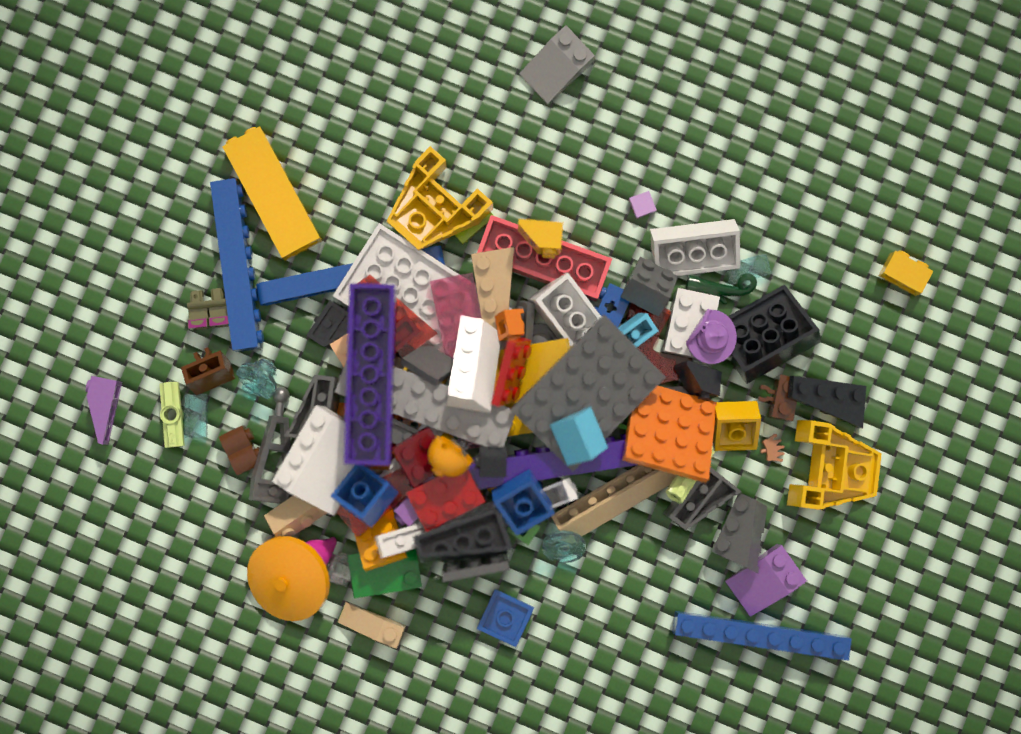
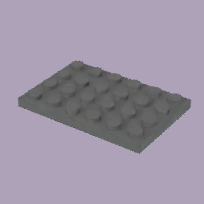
M602 315L510 410L567 466L550 424L591 407L603 437L606 439L666 377L605 315ZM582 462L568 465L567 467L574 471Z

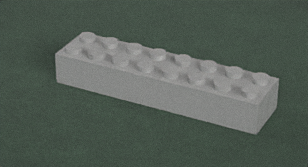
M347 361L335 393L346 396ZM394 367L393 414L484 447H504L515 416L510 408L491 405V412L485 413L446 406L449 386L441 383L434 386L416 374Z

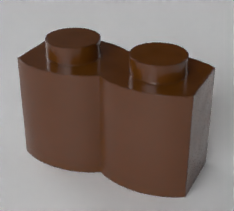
M245 425L219 436L223 449L237 476L254 469L260 449L259 447L255 448L252 442L255 439L250 428L246 429Z

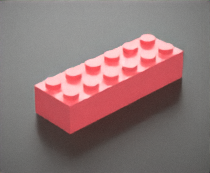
M493 215L490 216L477 253L514 247L512 272L545 284H549L565 273H569L585 296L595 302L598 300L612 258L565 241L561 242L559 256L555 255L553 259L543 258L542 254H537L518 232V224Z

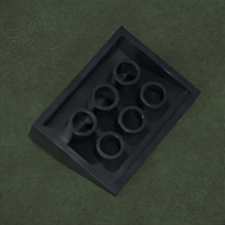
M785 284L728 316L735 326L737 335L735 348L729 358L746 384L821 343L819 328Z

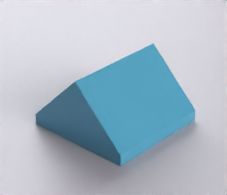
M591 407L550 424L567 466L592 460L608 448Z

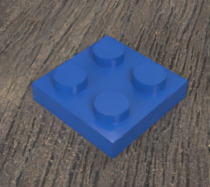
M495 589L477 629L516 647L534 607Z

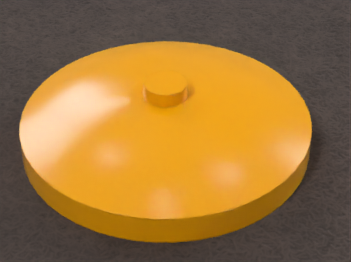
M289 536L274 537L257 547L249 559L247 579L250 590L259 605L271 615L286 621H300L311 617L324 605L330 589L328 570L321 556L306 542Z

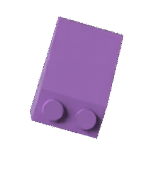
M780 544L774 545L759 556L758 573L743 567L725 580L750 617L807 582L789 554Z

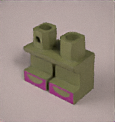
M222 288L210 289L211 300L204 301V291L190 292V303H187L189 311L188 329L194 331L229 327L225 293Z

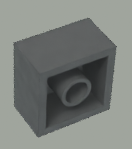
M640 257L629 275L621 298L659 317L671 297L678 276L672 271L656 265L653 261Z

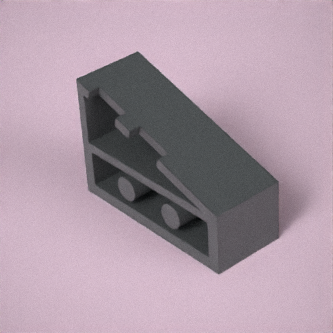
M314 374L303 397V402L298 412L295 413L294 420L284 436L297 438L316 405L325 406L337 414L340 394L335 393V390L340 380L339 378Z
M710 467L709 480L706 483L696 481L683 503L672 501L663 514L679 527L687 530L705 518L708 513L722 506L727 500L742 491Z
M739 493L711 552L758 573L759 567L757 565L759 553L762 550L760 543L765 528L767 506Z

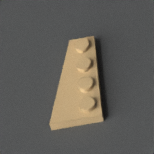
M514 247L471 254L482 320L496 330L494 316L503 310L509 309Z

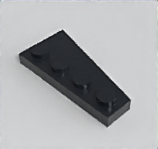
M789 376L787 398L820 410L819 412L836 417L838 420L847 422L856 428H863L867 386Z

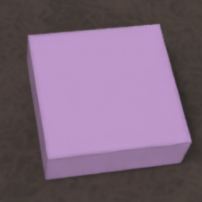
M649 191L629 198L636 219L657 211Z

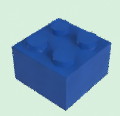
M354 465L330 497L341 507L372 528L399 492L389 482L366 466Z
M530 469L492 490L494 504L516 536L555 514L551 500Z

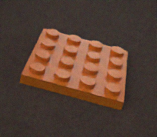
M657 386L629 414L623 461L706 483L709 480L716 416L715 406H717V402L701 400L693 395Z

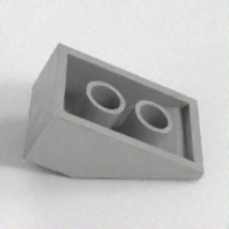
M565 25L547 42L519 75L548 105L594 63L595 55Z

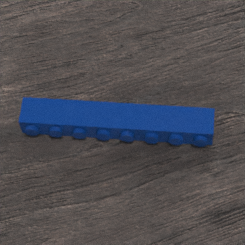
M236 178L212 181L210 186L232 350L241 352L261 349V343H264L263 331L259 330L258 322H261V313L259 309H256L255 301H258V292L256 288H253V280L256 279L254 267L250 265L253 253L251 246H248L247 238H250V231L248 225L245 226L244 218L247 217V209L245 205H242L241 198L244 197V188Z
M675 611L672 633L678 636L848 661L852 640L844 635Z

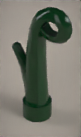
M743 274L738 279V287L701 279L699 276L689 275L686 290L718 296L721 303L727 304V300L721 295H748L755 290L757 280L752 274ZM749 280L750 284L745 287L743 282Z

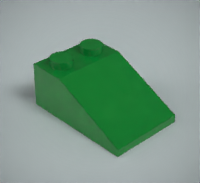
M416 548L406 551L407 558L366 572L359 553L347 555L353 598L422 587Z

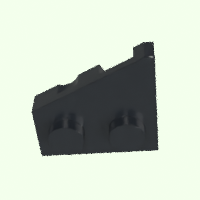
M330 300L306 336L324 348L348 333L349 312Z

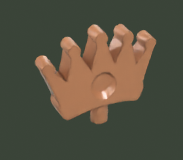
M777 434L764 439L762 444L765 449H761L760 453H766L767 461L783 462V459L777 457L785 454L784 452H778V450L784 448V445L776 446L782 440H773L777 437Z

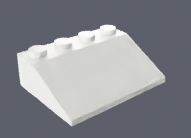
M316 405L272 482L296 497L334 516L340 505L330 496L354 465L344 464L345 420L327 407Z

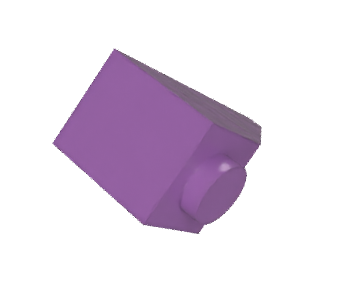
M91 376V379L86 384V392L98 444L109 445L122 382Z

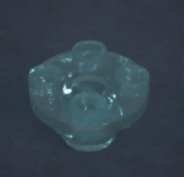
M260 359L255 361L254 364L243 363L236 371L240 382L243 384L242 389L247 394L254 393L270 399L277 390V384L273 378V375L277 376L276 367L268 359Z

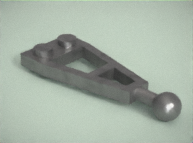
M284 387L276 388L272 395L273 400L276 402L275 415H271L268 418L251 477L249 500L281 504L292 496L291 493L272 482L273 480L261 479L269 450L282 452L283 463L291 449L290 437L284 436L286 431L289 430V418L283 417L284 405L290 398L289 391ZM276 424H280L281 444L271 443Z

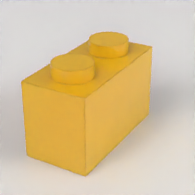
M899 250L898 252L890 253L878 276L914 296L921 294L933 271L928 268L929 266L926 263L910 259V255L906 252Z

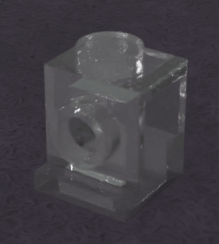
M338 552L337 555L332 554L327 565L329 580L337 585L347 587L350 579L347 554ZM337 564L341 566V570L339 572L335 571Z

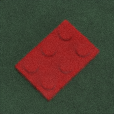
M523 337L507 341L491 401L492 405L500 407L513 403L518 399L520 395V381L526 373V367H524L526 359L529 358L532 351L530 339Z
M469 468L458 477L437 476L406 492L426 532L486 502Z

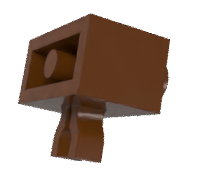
M207 347L204 349L206 352L204 358H201L199 353L195 352L193 355L196 361L181 367L186 386L196 396L235 379L231 362L221 351L212 354V351Z
M781 374L776 376L773 390L765 385L759 386L760 390H765L767 394H772L771 397H757L759 402L770 401L767 418L785 422L793 421L797 401L787 398L789 376Z

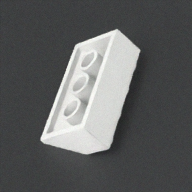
M735 219L650 229L653 262L664 269L672 271L677 276L740 269V230Z
M565 273L545 285L528 299L529 302L535 303V310L558 339H569L570 348L601 317L569 273Z
M461 316L446 406L490 413L501 341H499L497 330L482 319Z

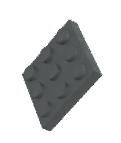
M508 556L476 557L462 561L460 559L447 560V563L443 564L442 569L443 582L509 570Z

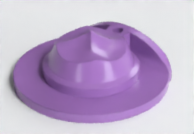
M707 309L686 341V346L693 357L700 362L707 364L720 363L727 359L735 348L737 340L735 326L726 314L717 310Z

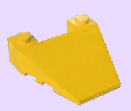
M431 146L415 161L413 169L404 184V188L387 219V223L418 251L480 224L493 210V202L478 188L461 205L435 181L447 168L446 160Z
M797 420L795 441L813 444L808 486L789 484L788 506L821 510L825 509V507L842 505L846 502H854L877 496L882 453L863 442L853 439L851 435L841 432L830 423Z

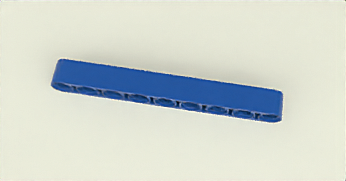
M442 246L421 249L445 265ZM353 263L257 283L256 287L260 306L335 292Z

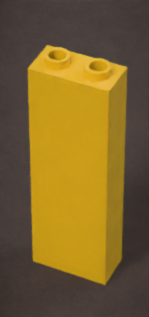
M261 127L249 128L241 137H233L227 140L226 145L222 147L282 259L286 261L322 242Z

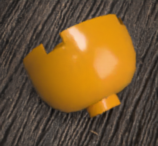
M439 435L433 440L428 451V459L433 466L431 470L439 477H443V475L448 477L462 475L471 466L473 459L468 454L464 457L461 452L462 448L444 436L440 438Z

